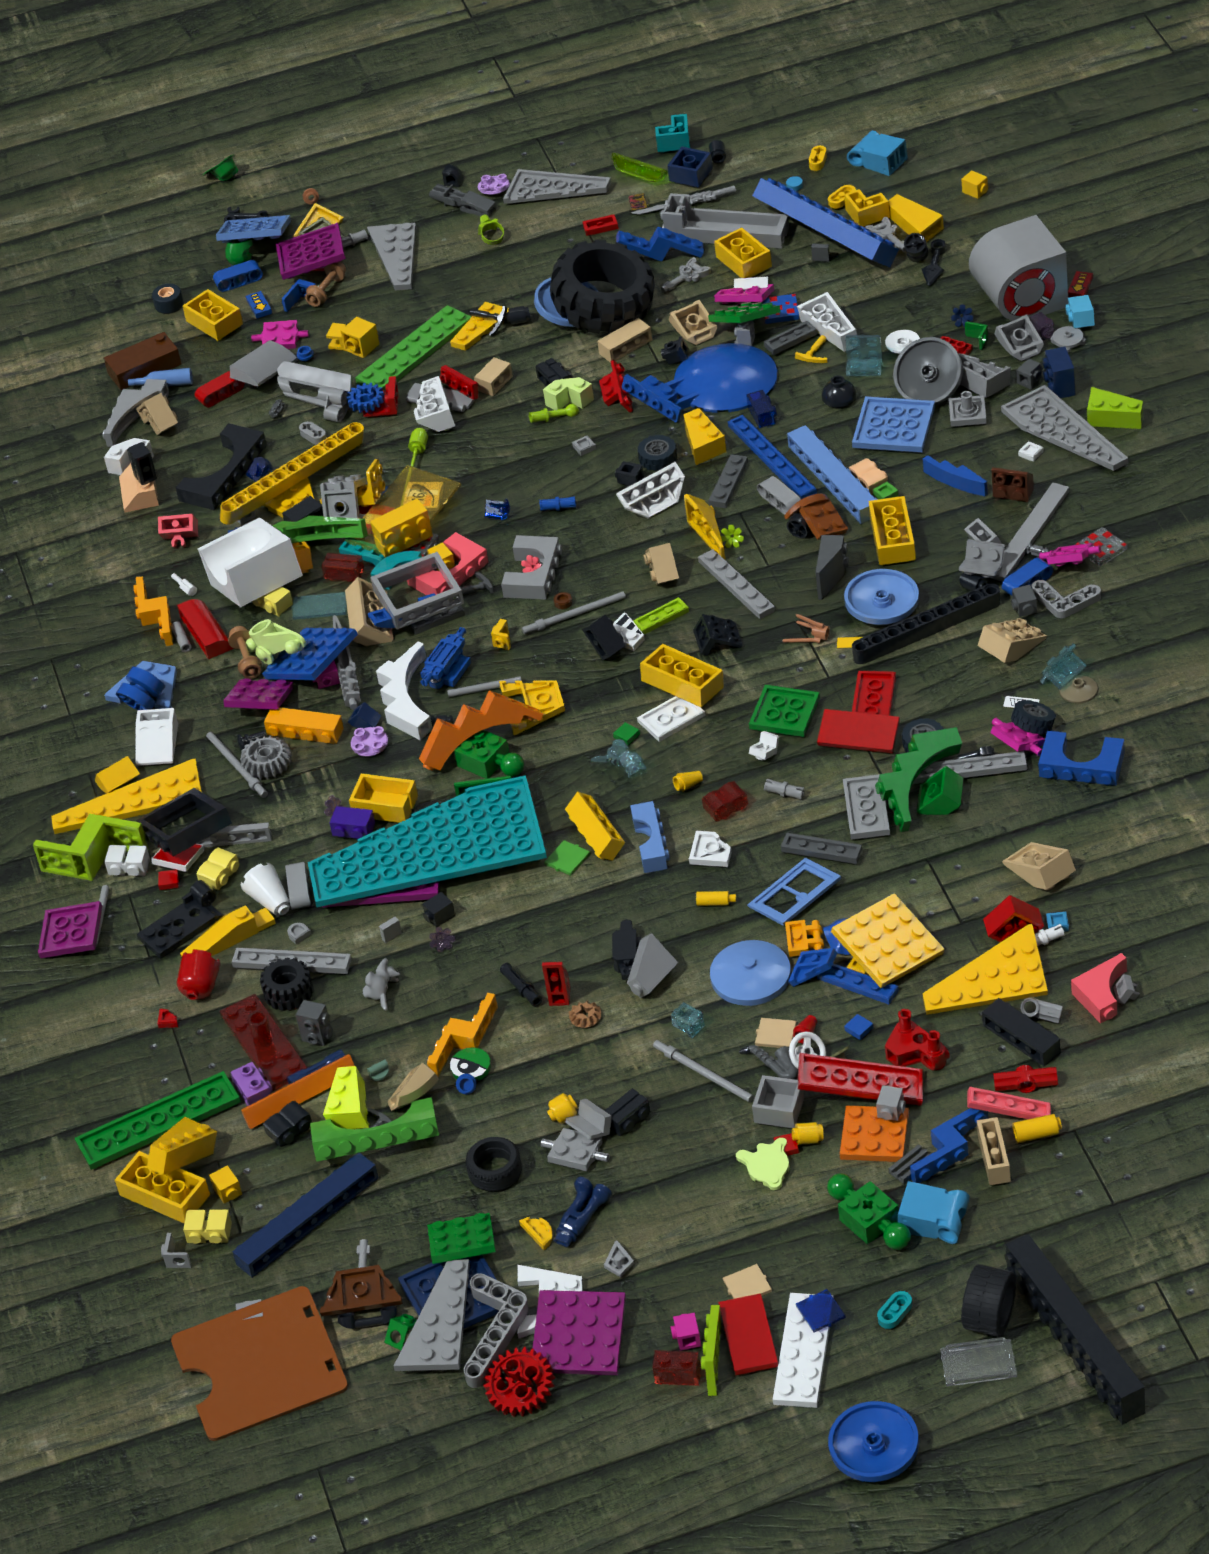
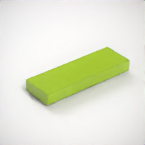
M678 597L633 620V622L645 635L688 613L689 607Z

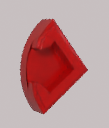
M167 1009L159 1010L158 1028L178 1027V1021L174 1014Z

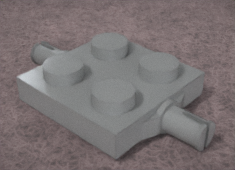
M563 1128L556 1140L552 1141L545 1138L541 1140V1147L551 1149L547 1156L548 1162L587 1171L590 1164L595 1160L608 1162L610 1157L609 1153L599 1152L602 1137L588 1139L575 1130Z

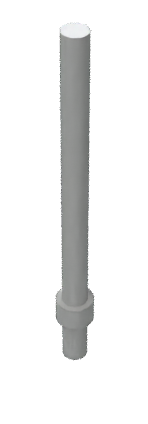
M623 591L544 620L541 618L533 624L522 627V631L524 634L535 630L541 631L546 629V626L625 599V593Z
M208 732L206 737L246 779L249 787L253 791H257L262 798H265L268 792L262 787V783L245 771L242 764L213 732Z
M659 1040L654 1042L653 1047L663 1052L667 1058L677 1060L749 1103L753 1100L754 1096L679 1053L675 1047L667 1046Z

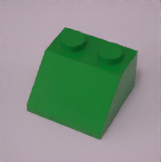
M945 766L921 783L917 813L948 815L953 810H957L961 805L963 777Z

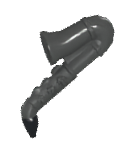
M756 1045L746 1046L739 1050L740 1054L753 1053L780 1078L795 1079L798 1075V1069L790 1059L789 1047L787 1046L780 1047L775 1051L777 1060H774L764 1049Z

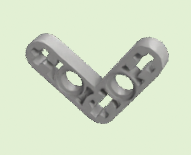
M1037 580L1032 584V590L1036 599L1057 618H1066L1101 599V589L1097 585H1088L1063 598L1044 580ZM1051 597L1055 598L1053 601L1046 600ZM1081 600L1080 603H1074L1072 601Z

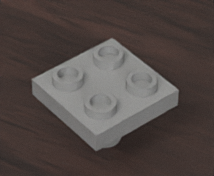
M964 391L959 398H949L951 427L986 424L984 395L972 396L970 391Z

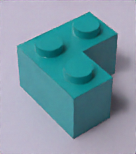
M687 114L671 115V125L655 127L658 152L679 150L681 147L690 148Z

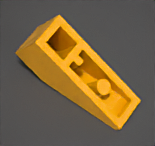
M305 541L292 543L302 573L309 572V569H313L310 547Z

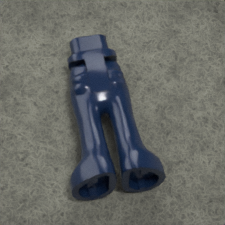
M578 1177L575 1180L574 1187L577 1195L560 1221L559 1227L556 1230L557 1235L554 1238L555 1243L569 1247L571 1242L576 1241V1237L583 1233V1230L599 1206L611 1198L612 1192L608 1187L603 1184H596L593 1188L592 1183L584 1177ZM590 1198V1200H589L587 1206L585 1207V1209H584L582 1212H580V1210L582 1209V1207L584 1206V1204H585V1203L587 1202V1200Z

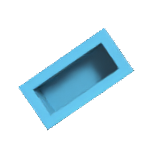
M1089 296L1068 298L1065 310L1068 320L1072 322L1073 327L1094 326V310Z

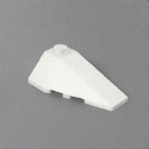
M439 376L423 381L419 392L420 398L416 402L417 408L414 409L417 423L438 432L451 429L455 424Z

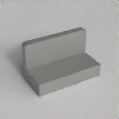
M582 1099L579 1102L578 1115L566 1118L565 1123L588 1139H594L610 1134L612 1116L588 1099Z

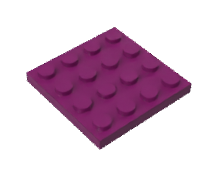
M338 223L276 243L280 273L283 280L292 279L296 275L306 274L311 270L324 268L329 264L339 263L346 259Z
M539 1291L533 1349L537 1354L541 1352L544 1358H547L550 1363L549 1365L553 1368L551 1373L618 1375L626 1303L625 1292Z

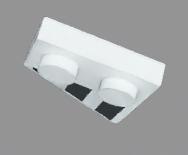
M624 612L613 623L616 631L624 639L625 648L635 651L645 640L644 634L627 613Z

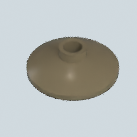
M1075 675L1066 678L1060 684L1059 692L1061 697L1068 702L1085 703L1096 696L1098 686L1090 677Z

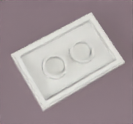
M675 696L637 717V721L660 742L704 717L705 711L701 707Z

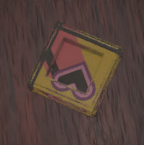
M644 193L628 196L632 211L648 207Z

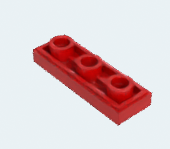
M447 365L441 367L440 380L442 383L473 400L478 398V383Z

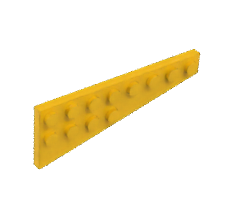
M196 759L188 760L51 816L54 834L81 829L89 814L126 819L148 814L193 788L202 792Z

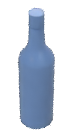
M191 368L154 371L143 378L128 379L129 386L144 385L147 379L166 380L168 387L193 384Z

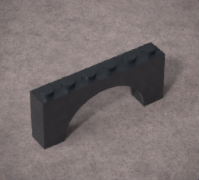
M228 423L220 433L222 446L233 452L231 460L221 470L209 476L201 478L184 477L176 487L178 500L215 510L242 475L249 469L250 465L257 459L262 450L266 448L267 441L265 440L264 432Z

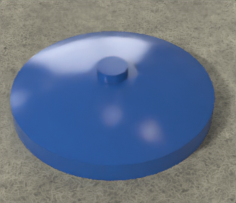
M870 1401L850 1407L835 1420L829 1432L828 1445L831 1458L841 1472L856 1480L878 1482L901 1474L911 1465L918 1452L919 1435L914 1420L905 1410L891 1403Z

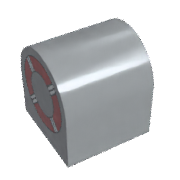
M1037 215L995 228L986 233L975 244L969 257V270L1005 318L1014 321L1027 315L1031 320L1064 309L1065 305L1068 304L1066 251Z

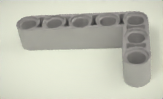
M481 1273L474 1275L470 1280L472 1295L476 1300L499 1310V1312L465 1364V1379L467 1385L471 1388H479L485 1383L484 1376L490 1375L487 1369L495 1367L492 1361L498 1362V1355L503 1354L529 1311L527 1297L523 1292ZM478 1286H485L482 1289L477 1288ZM499 1294H502V1295H503L502 1297H499V1298L495 1297L496 1295H499ZM517 1303H521V1304H522V1305H520V1306H514V1305L517 1304ZM507 1320H510V1321H511V1322L508 1323V1324L503 1323L504 1321H507ZM494 1338H501L498 1341H492ZM484 1355H489L488 1358H481ZM472 1373H479L476 1376H470Z

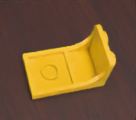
M374 459L366 471L368 484L357 487L358 505H361V507L375 505L385 491V481H382L383 468L379 463V459ZM338 502L337 506H344V504Z

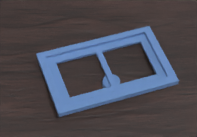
M804 858L747 904V906L784 926L785 922L792 920L841 879V876ZM805 870L824 879L809 894L800 893L787 886ZM781 889L796 895V901L798 902L784 914L764 904Z

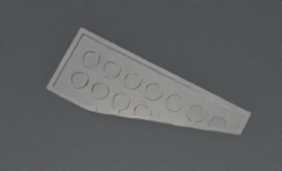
M1046 385L1001 406V412L1025 432L1113 471L1128 464L1127 456Z

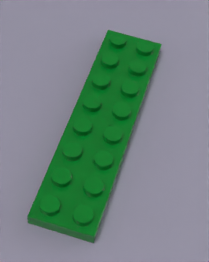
M222 1071L75 1137V1141L89 1168L92 1170L156 1141L184 1117L199 1122L241 1103L225 1072Z

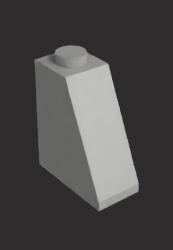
M652 933L640 940L627 981L631 991L639 996V998L649 994L678 963Z

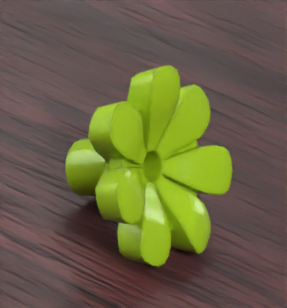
M729 525L728 529L723 528L721 530V533L724 534L721 536L722 542L726 541L725 547L730 548L732 544L736 548L739 547V542L744 540V536L740 535L742 532L740 528L735 529L734 525Z

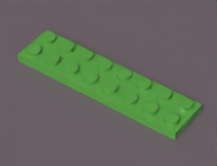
M448 305L356 376V383L362 386L363 383H366V385L372 383L373 386L378 384V387H382V390L385 391L389 377L396 376L398 382L451 340L469 321L471 316Z

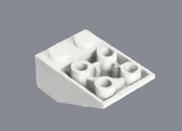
M174 708L137 711L136 766L173 763L178 731V720Z

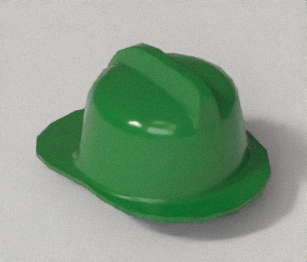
M230 155L220 164L206 171L203 176L212 173L222 181L231 179L238 172V168L233 160L235 155Z

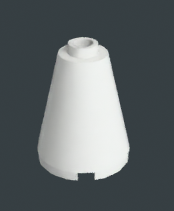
M267 863L265 866L258 864L245 874L244 878L246 880L244 883L241 882L240 885L246 894L274 915H284L289 911L290 901L272 864Z

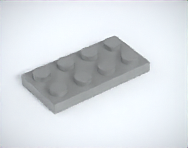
M880 774L843 779L851 840L890 835L886 803L882 801L880 794H877L875 788Z

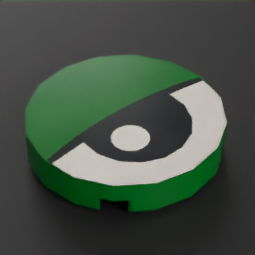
M475 1047L458 1051L450 1061L452 1075L457 1079L460 1075L467 1073L474 1076L478 1081L482 1080L489 1074L491 1069L489 1055L484 1050Z

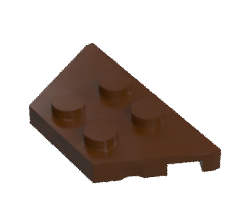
M379 1265L336 1271L333 1284L326 1294L327 1299L324 1306L320 1308V1314L322 1317L401 1305L403 1301Z

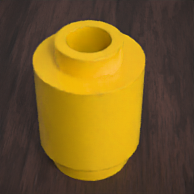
M816 1122L797 1123L795 1128H792V1139L798 1145L818 1143V1141H823L822 1124H817Z

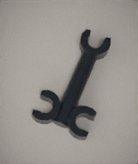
M228 207V214L224 218V223L226 220L268 217V213L266 210L259 211L258 213H240L239 207L232 211L231 207Z

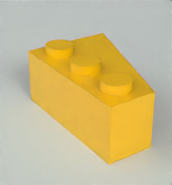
M699 408L684 414L685 430L694 456L695 465L726 452L725 436Z

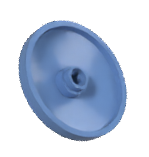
M551 278L544 280L535 291L534 305L536 310L542 317L552 323L575 327L569 324L567 317H561L550 296ZM589 282L581 283L592 290L598 291Z
M891 569L870 570L859 574L848 583L844 593L845 606L853 617L862 622L876 625L891 624L907 618L915 611L919 602V590L915 581L900 571Z
M759 940L741 941L726 947L714 958L710 967V979L714 991L722 999L743 1006L763 1004L778 997L788 986L791 976L790 962L787 955L776 945Z

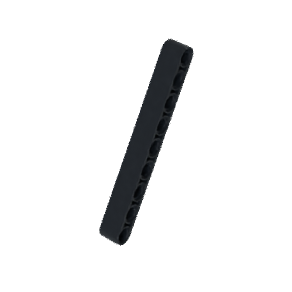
M996 584L984 585L852 643L853 661L856 664H866L997 608L1000 605L999 586Z

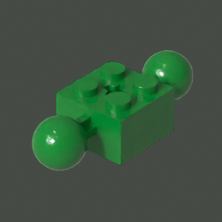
M485 730L475 733L454 750L457 767L485 779L490 778L499 767L505 775L511 777L520 775L524 770L523 758L517 753H509L507 739Z
M838 1173L829 1179L827 1184L829 1195L833 1199L841 1201L838 1203L839 1220L867 1245L882 1234L885 1244L891 1249L901 1250L909 1244L911 1233L905 1224L898 1222V1205L871 1181L857 1191H854V1182L846 1174Z

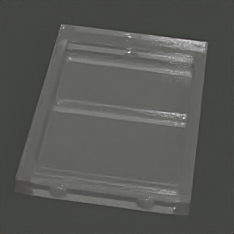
M1000 1337L948 1344L945 1348H940L946 1387L1017 1377L1011 1339Z

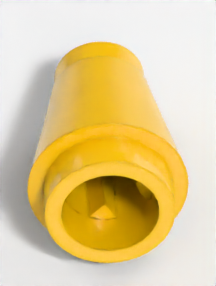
M700 771L677 773L673 777L675 789L683 792L703 781Z

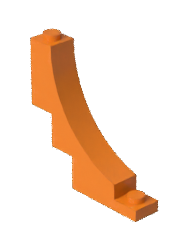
M489 690L480 710L463 704L454 724L437 718L419 760L426 769L441 771L451 753L475 733L501 724H520L523 717L530 721L534 719L541 721L544 714L535 707Z

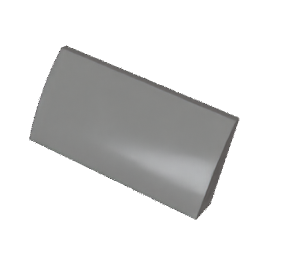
M269 340L230 365V378L254 386H260L278 374L277 368L283 361L295 363L298 361V358L284 346Z

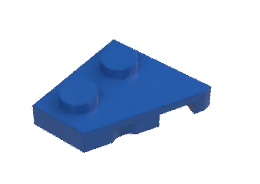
M828 948L801 952L788 982L792 986H796L831 969L837 955L836 950Z

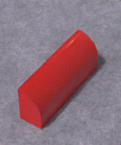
M191 599L177 605L181 620L208 660L235 649L229 645L228 636L203 601Z

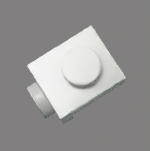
M762 731L760 742L750 746L749 754L756 756L759 760H766L777 754L779 736Z

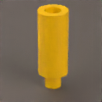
M729 891L696 893L697 906H728L729 902H736V894H729Z

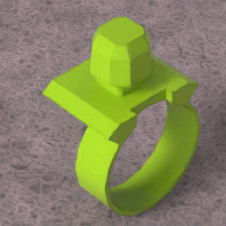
M482 215L480 217L481 224L478 226V235H481L482 240L489 245L499 244L504 237L502 225L498 223V219L490 220L488 215ZM497 228H500L503 233L501 238L494 241L488 240L483 236L485 231L497 230Z

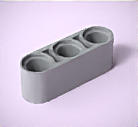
M774 476L757 485L759 494L784 515L794 504L801 500L795 492Z
M305 862L285 865L291 909L310 907L311 900Z

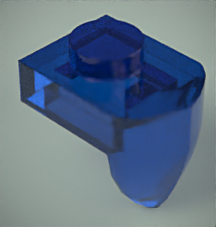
M257 457L252 462L246 476L257 482L266 476L269 469L273 470V466L266 458Z
M505 498L504 502L486 499L485 518L504 520L508 517L510 513L508 499Z

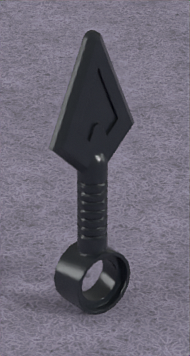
M942 239L931 241L932 261L931 264L922 268L928 286H931L944 271L938 265L939 256L946 251V244Z

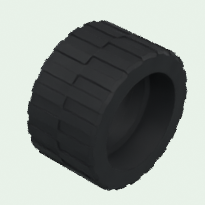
M977 1264L973 1268L965 1288L961 1310V1320L964 1329L997 1337L1003 1335L1014 1306L1016 1292V1276L1014 1272Z

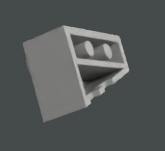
M959 353L963 364V375L960 385L980 396L984 395V398L1009 386L1011 367H997L994 362L986 364L980 362L979 358Z

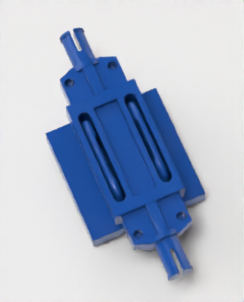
M460 627L456 634H448L445 639H441L424 662L425 667L420 673L422 678L420 682L423 686H427L429 683V686L435 689H439L443 685L454 687L471 664L470 657L463 656L462 648L465 645V639L463 638V635L466 633L465 628Z

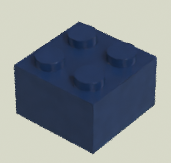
M681 147L667 165L669 181L699 187L713 169L711 152Z
M1066 346L1045 350V358L1042 360L1046 371L1043 372L1044 381L1048 382V388L1059 398L1075 396L1074 366Z

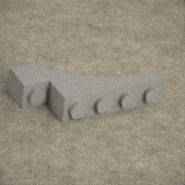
M147 379L141 390H122L117 398L116 406L113 407L111 418L108 419V425L103 430V439L106 441L107 447L115 445L122 432L134 420L140 417L136 409L144 401L159 393H162L166 398L168 397L169 389L166 380Z

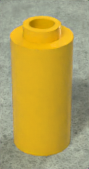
M1055 1114L1012 1123L1017 1144L1058 1135L1059 1130L1062 1129L1061 1120L1059 1117H1055Z

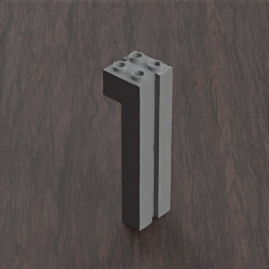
M670 193L668 200L665 201V208L661 211L662 228L697 239L703 243L714 244L715 240L742 227L765 247L782 248L785 236H787L789 231V218L787 214L691 208L690 195Z

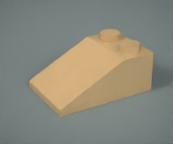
M1030 842L1002 861L1003 865L1033 887L1044 890L1054 888L1055 884L1067 879L1071 873L1076 871L1069 850Z

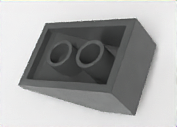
M822 535L815 572L818 600H822L844 576L845 568L849 567V557H846L848 544L844 543V535Z

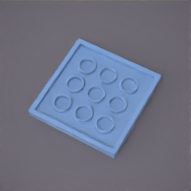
M290 215L226 220L217 232L216 239L217 241H222V243H228L233 239L246 241L248 240L247 238L261 240L268 236L271 239L279 238L291 222Z
M865 396L852 440V448L923 452L935 408V401Z

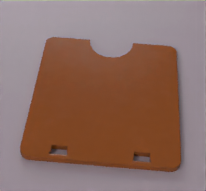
M304 1286L180 1331L171 1338V1343L182 1372H202L212 1380V1390L209 1396L203 1402L196 1405L207 1437L212 1441L221 1440L345 1392L348 1387L347 1380L311 1293ZM311 1308L314 1316L307 1318L304 1310ZM263 1312V1316H261V1317H255V1318L246 1319V1318H248V1317H251V1316H254V1315H257V1314ZM333 1361L336 1370L329 1372L326 1364Z

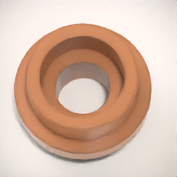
M309 188L303 193V200L307 204H314L319 199L318 192L313 188ZM310 195H314L312 199L308 198Z

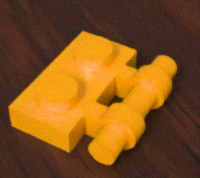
M805 920L785 922L789 957L799 956L801 952L809 951V948L814 950L824 948V940L821 938L823 933L822 926H820L818 920H813L812 925H806ZM807 935H812L813 938L807 939Z

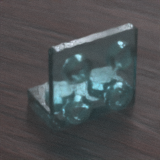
M880 335L846 336V376H881L883 361Z

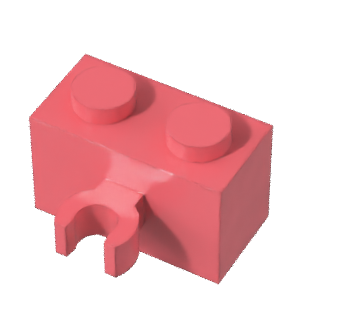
M193 514L158 517V534L164 540L172 539L171 545L173 548H176L178 541H181V546L185 548L186 541L183 538L198 537V519Z

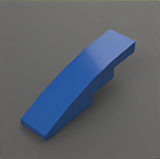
M929 455L923 458L924 473L934 479L968 493L984 497L988 495L987 481L964 465L956 468L946 460L939 463Z

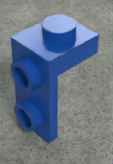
M298 279L282 297L284 311L288 312L300 297L305 298L307 288L311 285H316V283Z

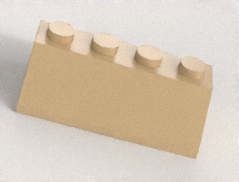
M357 577L345 590L349 627L355 629L358 633L353 641L365 646L392 642V628L376 627L368 617V613L384 608L373 591L372 583Z

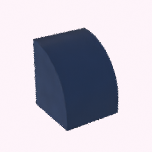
M364 702L354 709L348 723L355 728L376 727L381 715Z

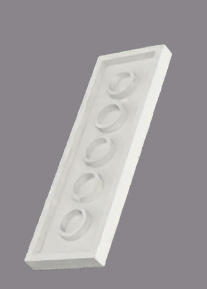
M790 1293L773 1394V1405L818 1407L834 1305L833 1295Z

